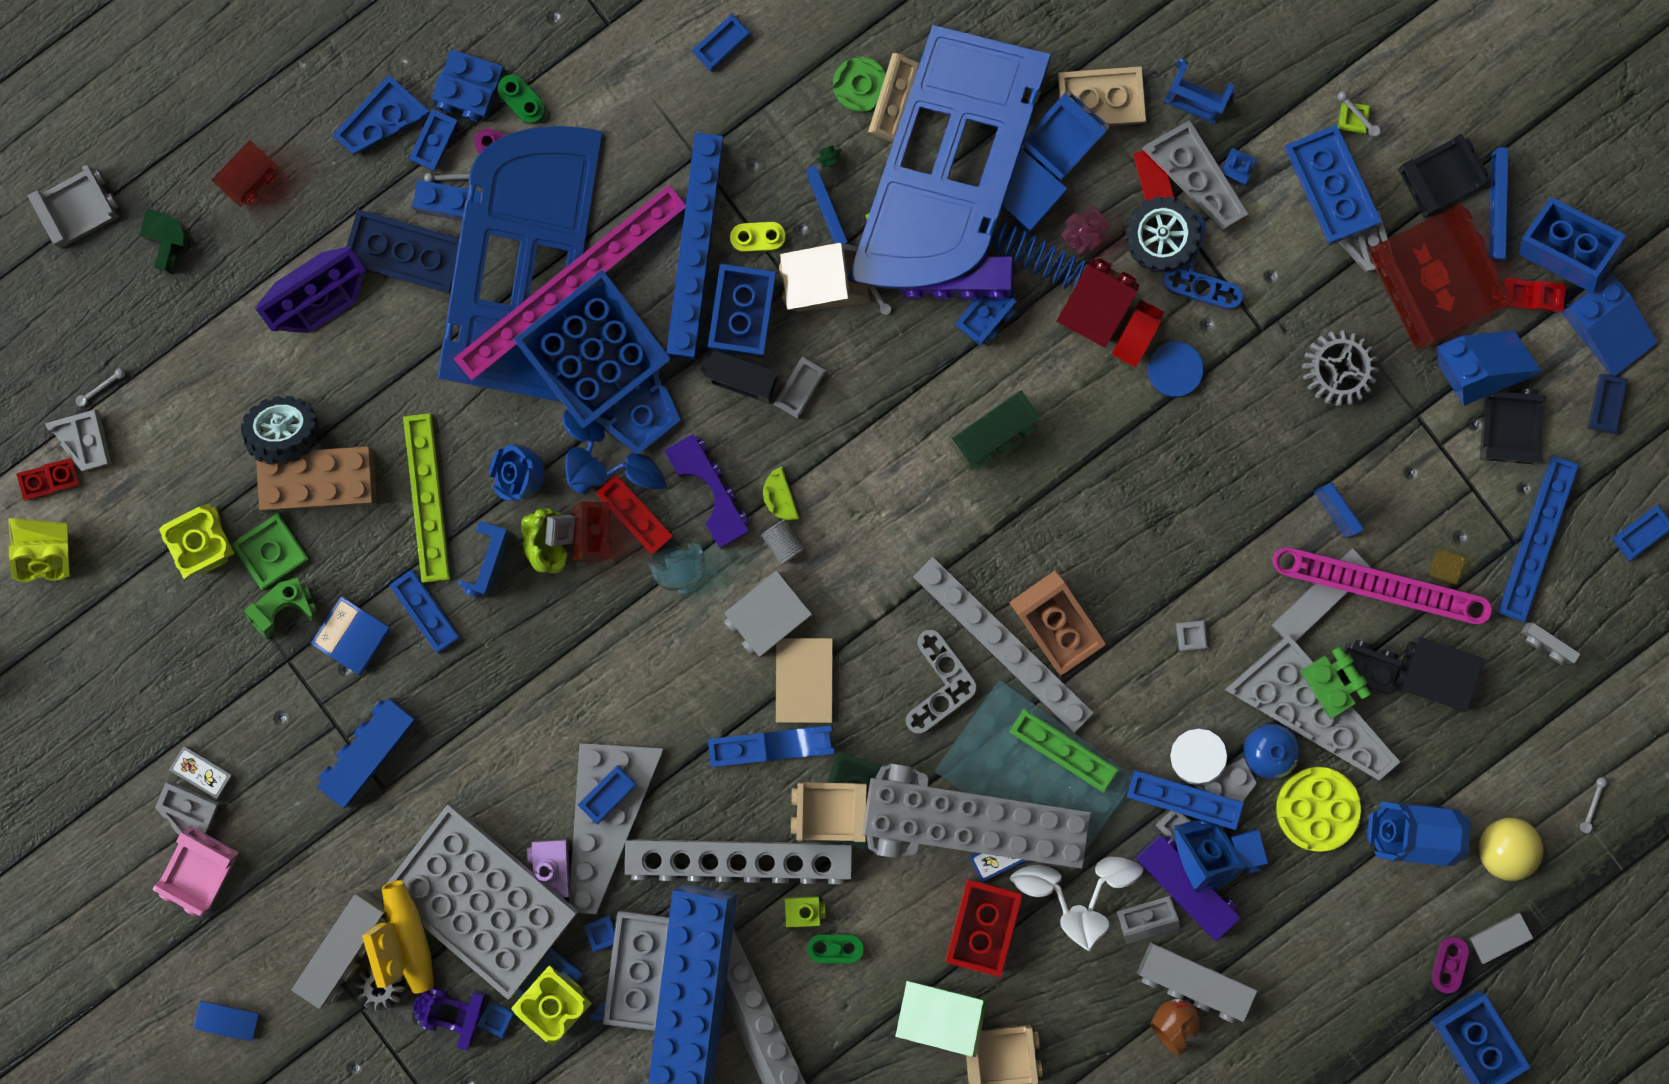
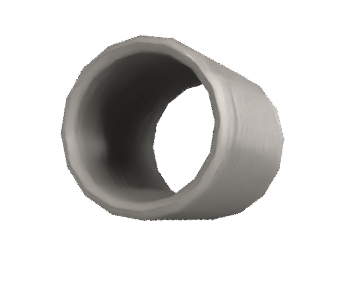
M782 520L761 535L780 565L787 563L805 550L786 520Z

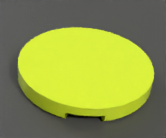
M1324 767L1303 769L1292 775L1284 783L1278 794L1276 816L1279 826L1291 842L1306 850L1330 851L1345 844L1354 835L1360 823L1361 805L1359 794L1347 777L1333 769Z

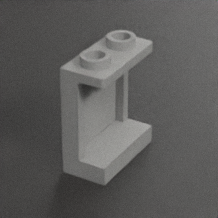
M87 164L82 167L84 171L43 193L37 190L27 195L52 243L57 247L63 248L119 218L116 211L119 205L112 193L107 194L103 185L106 181L98 168L94 170Z
M775 571L724 613L727 616L724 623L733 634L738 631L745 639L741 644L751 656L757 653L761 657L798 625L812 616V614L780 574Z

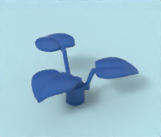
M565 408L562 421L566 431L575 439L587 441L588 443L586 450L581 447H573L566 456L567 482L576 492L587 494L593 486L603 485L609 476L621 469H626V477L638 486L654 490L666 488L665 480L657 465L650 458L642 454L631 453L626 457V463H620L606 471L605 467L597 461V458L591 455L594 441L601 442L605 438L603 426L592 421L585 428H581Z

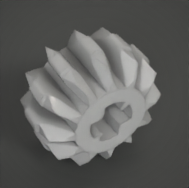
M369 965V973L362 971L359 974L365 982L356 983L357 988L364 989L357 997L358 999H362L365 996L368 998L364 1004L366 1008L375 1002V1011L381 1010L382 1003L389 1010L392 1008L391 1000L397 1003L401 1000V997L396 992H403L405 987L397 985L396 982L401 981L403 976L378 993L376 991L377 985L375 984L371 965Z

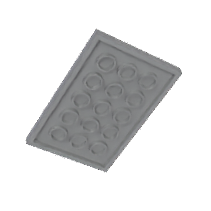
M452 803L446 805L387 882L403 880L419 911L423 927L508 1000L515 995L579 913L578 910L545 882L539 880L531 870Z

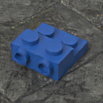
M450 49L443 73L439 74L431 99L434 104H437L436 108L441 111L452 113L453 110L462 112L464 118L478 122L479 118L487 120L504 67Z

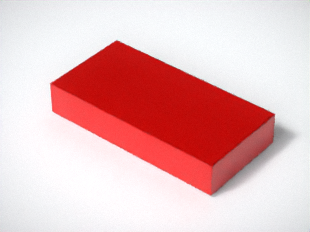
M1145 151L1133 153L1144 201L1152 200L1157 196H1161V198H1167V196L1174 197L1167 173Z

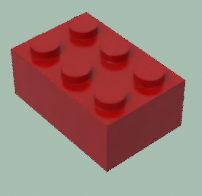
M966 878L945 962L1001 977L1023 894L1015 890Z

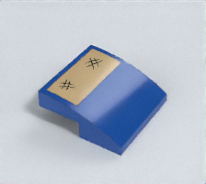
M341 596L311 644L361 676L392 628Z

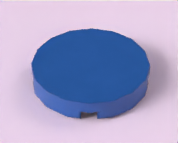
M1168 342L1159 346L1150 356L1147 365L1148 379L1160 394L1168 397H1182L1192 392L1199 385L1203 375V362L1198 352L1190 345L1182 342Z

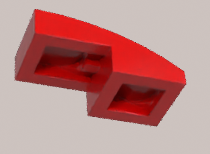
M1514 278L1505 279L1502 307L1563 312L1566 284L1541 280L1534 282Z

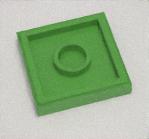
M276 513L231 543L261 590H265L310 560L280 513Z

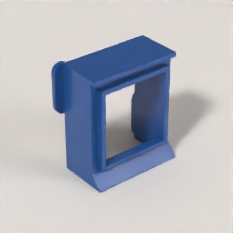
M1178 59L1175 67L1179 70L1164 103L1215 124L1219 115L1223 113L1228 100L1231 101L1235 93L1232 90L1235 85L1229 83L1220 96L1183 80L1182 77L1188 62Z

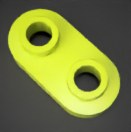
M776 222L743 223L735 226L730 233L731 245L736 251L741 253L776 251L784 245L786 239L783 227ZM774 231L777 234L776 239H767V233ZM741 233L749 235V239L746 242L738 239Z

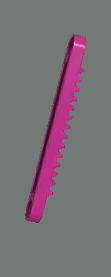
M1291 547L1279 548L1272 557L1274 569L1285 576L1472 624L1485 623L1491 615L1492 608L1487 599L1478 595ZM1286 553L1292 554L1295 559L1294 565L1289 569H1283L1279 563L1281 556ZM1474 602H1480L1483 606V613L1479 617L1474 618L1469 614V607Z

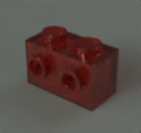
M249 140L211 180L238 206L242 207L244 204L249 205L257 197V191L263 184L268 185L277 176L276 171L279 167Z
M581 501L572 506V516L576 517L573 562H602L610 558L612 544L609 538V527L611 524L609 502Z

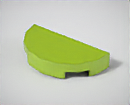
M781 466L772 471L765 481L763 488L764 502L769 511L776 517L788 521L799 520Z

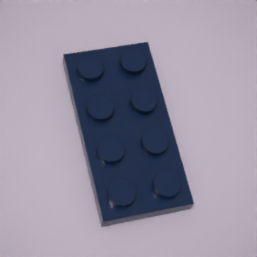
M357 209L346 247L350 246L367 271L450 294L460 238Z

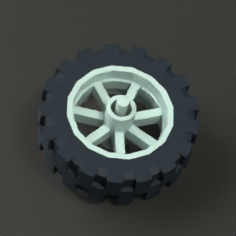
M1157 196L1152 200H1145L1138 208L1136 207L1133 210L1130 219L1127 221L1126 242L1131 256L1141 267L1150 269L1152 272L1169 273L1172 270L1183 268L1188 261L1190 262L1193 259L1194 254L1199 248L1200 224L1196 214L1185 202L1175 200L1174 197L1167 196V198H1161V196ZM1160 215H1168L1173 218L1165 226L1162 224ZM1156 216L1157 229L1145 225L1151 218ZM1178 220L1184 231H1170V229ZM1143 229L1156 234V236L1143 242ZM1184 236L1179 248L1170 237ZM1156 241L1159 242L1157 254L1147 248L1148 245ZM1168 243L1174 252L1162 255L1163 244Z
M276 396L269 401L267 399L262 400L260 405H254L249 409L250 413L244 415V423H241L242 437L251 457L254 455L255 460L259 462L266 461V464L274 465V463L283 465L288 464L287 461L293 460L294 462L301 459L300 456L303 454L307 455L311 451L310 448L312 446L315 447L317 444L316 437H319L318 423L312 407L309 404L306 405L305 401L300 398L298 400L294 399L293 396H286V398Z

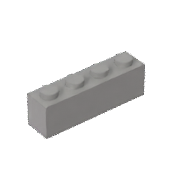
M1150 942L1137 971L1143 977L1142 983L1156 989L1160 984L1169 988L1167 994L1183 1000L1184 996L1195 1000L1194 1006L1209 1012L1210 1007L1220 1011L1219 1017L1231 1023H1235L1236 1019L1244 1022L1257 993V990L1152 942Z

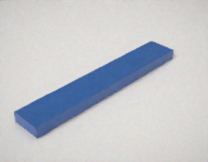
M1554 455L1550 457L1497 611L1498 614L1526 622L1580 464Z

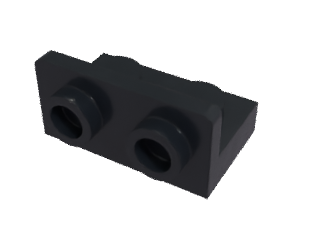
M1357 639L1355 643H1346L1344 651L1353 658L1352 664L1359 675L1365 677L1368 682L1366 686L1390 694L1398 669L1404 663L1397 660L1398 654L1382 649L1381 653L1370 650L1371 644ZM1343 669L1336 672L1338 676L1348 679Z

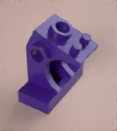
M433 987L431 991L422 992L421 997H417L413 1008L415 1018L421 1023L420 1026L436 1031L437 1027L441 1026L460 1033L456 1048L468 1051L473 1042L487 993L475 990L469 1003L447 996V991ZM443 1004L458 1008L455 1022L439 1017Z

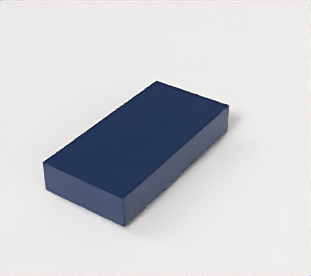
M1606 374L1598 375L1587 429L1617 434L1628 379Z

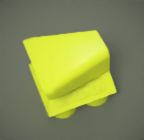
M210 504L199 506L164 524L159 529L162 539L168 546L175 560V565L180 570L184 579L199 573L205 574L227 563V558L234 554L222 530L219 511L217 507L211 508Z
M8 518L11 545H9L11 579L20 582H31L37 578L59 581L70 577L67 523Z
M549 965L511 1009L545 1042L554 1046L592 1003L583 994L584 990L565 972L560 973Z

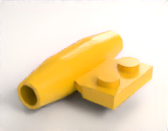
M392 881L382 886L386 923H378L362 935L377 988H386L404 974L413 993L426 992L434 987L431 952L419 911L404 881Z

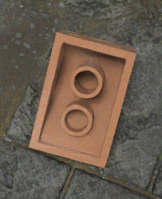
M1053 571L1009 602L1060 676L1106 645L1056 571Z

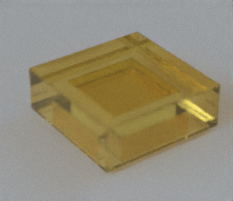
M1437 549L1428 576L1457 584L1465 557Z

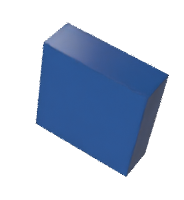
M610 915L583 926L593 952L613 945L615 926Z
M490 1000L477 1027L503 1039L515 1013L513 1010Z

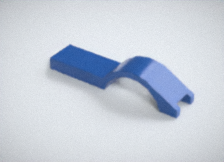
M833 726L708 739L711 767L835 754V748H831L829 732L833 731Z

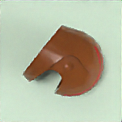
M1171 999L1164 1002L1156 1010L1150 1022L1152 1030L1160 1041L1176 1056L1186 1052L1185 1040L1187 1036L1196 1037L1201 1024L1197 1009L1188 1001L1181 999Z

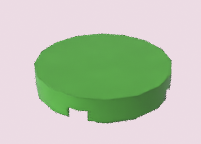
M864 56L849 59L843 62L836 70L833 79L834 94L838 102L847 110L856 113L869 112L876 108L886 73L883 67L873 59Z

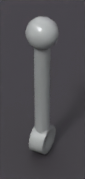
M1340 91L1337 95L1338 100L1344 102L1369 129L1368 134L1371 137H1377L1380 134V128L1376 125L1373 126L1348 99L1347 92Z
M427 173L424 176V180L432 183L439 180H469L470 174L434 175Z
M868 286L880 305V312L884 315L889 314L891 311L890 305L884 303L874 286Z
M122 368L116 369L113 376L85 396L79 395L76 398V404L81 407L86 406L88 400L115 380L124 378L126 375L125 370Z
M1604 777L1597 779V789L1585 822L1580 824V830L1584 833H1589L1592 830L1591 821L1603 788L1608 784L1607 779Z

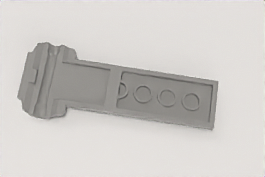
M890 764L882 766L875 779L870 778L862 835L867 836L868 847L871 851L876 853V855L900 858L907 855H915L919 844L1082 868L1090 812L928 787L927 775L920 773L914 767Z

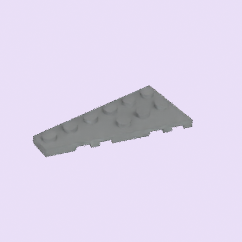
M1288 634L1224 689L1377 780L1383 778L1400 763L1352 706L1334 718L1329 719L1300 673V670L1313 662Z
M580 743L569 904L578 910L579 913L597 914L621 856L625 840L628 839L664 748ZM619 765L638 785L597 825L578 804Z

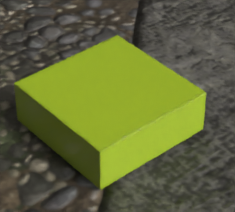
M1342 102L1338 122L1339 131L1365 135L1367 127ZM1353 103L1368 120L1370 106Z

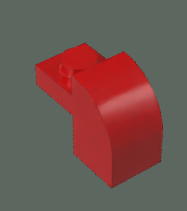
M1140 299L1111 355L1136 368L1157 331L1165 312Z

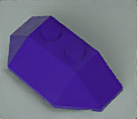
M350 246L322 252L275 282L255 309L271 331L310 333L356 303L366 269Z

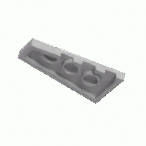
M1190 120L1142 148L1222 230L1248 215Z

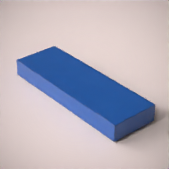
M816 165L810 167L806 171V176L834 244H847L846 237Z
M413 569L389 585L437 654L461 638Z

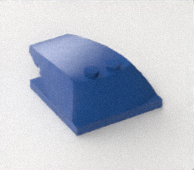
M603 270L598 271L513 338L516 345L581 428H585L592 421H595L638 455L681 421L667 389L662 385L659 378V368L667 363L670 357Z

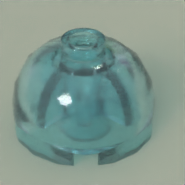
M688 544L689 549L680 550L679 545L652 556L653 562L648 561V566L654 580L661 588L668 591H677L678 594L688 593L694 589L693 585L701 580L706 567L705 556L699 544Z

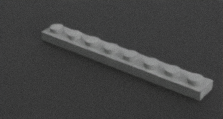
M933 557L913 576L926 591L1073 733L1093 714L1067 686Z

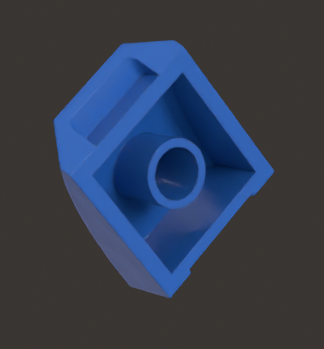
M1194 820L1174 825L1179 856L1188 879L1197 894L1213 888L1223 887L1233 881L1246 868L1220 825L1204 820Z

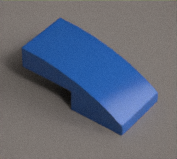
M200 1000L193 1028L221 1036L252 1041L259 1013L257 1011L229 1007L226 1004Z

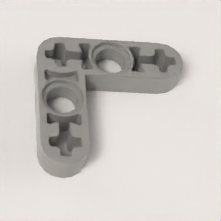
M934 630L922 632L918 637L917 646L945 685L907 714L906 725L914 733L927 731L970 699L976 691V684L941 635ZM925 635H928L930 638L933 636L937 638L935 646L938 650L942 646L946 649V652L939 654L934 661L930 658V655L935 654L930 647L925 649L922 646L925 642L923 638ZM950 657L953 659L955 667L952 672L944 673L939 669L938 663L941 658ZM959 680L962 682L969 681L971 684L968 687L969 694L959 693L955 696L959 699V702L954 704L952 697L945 690L950 687L951 692L959 687L957 684ZM938 696H944L949 701V707L944 712H937L933 708V700ZM928 704L930 712L937 716V718L932 721L931 717L928 716L923 721L925 725L923 728L919 726L912 727V715L915 713L918 716L924 714L926 710L922 707Z

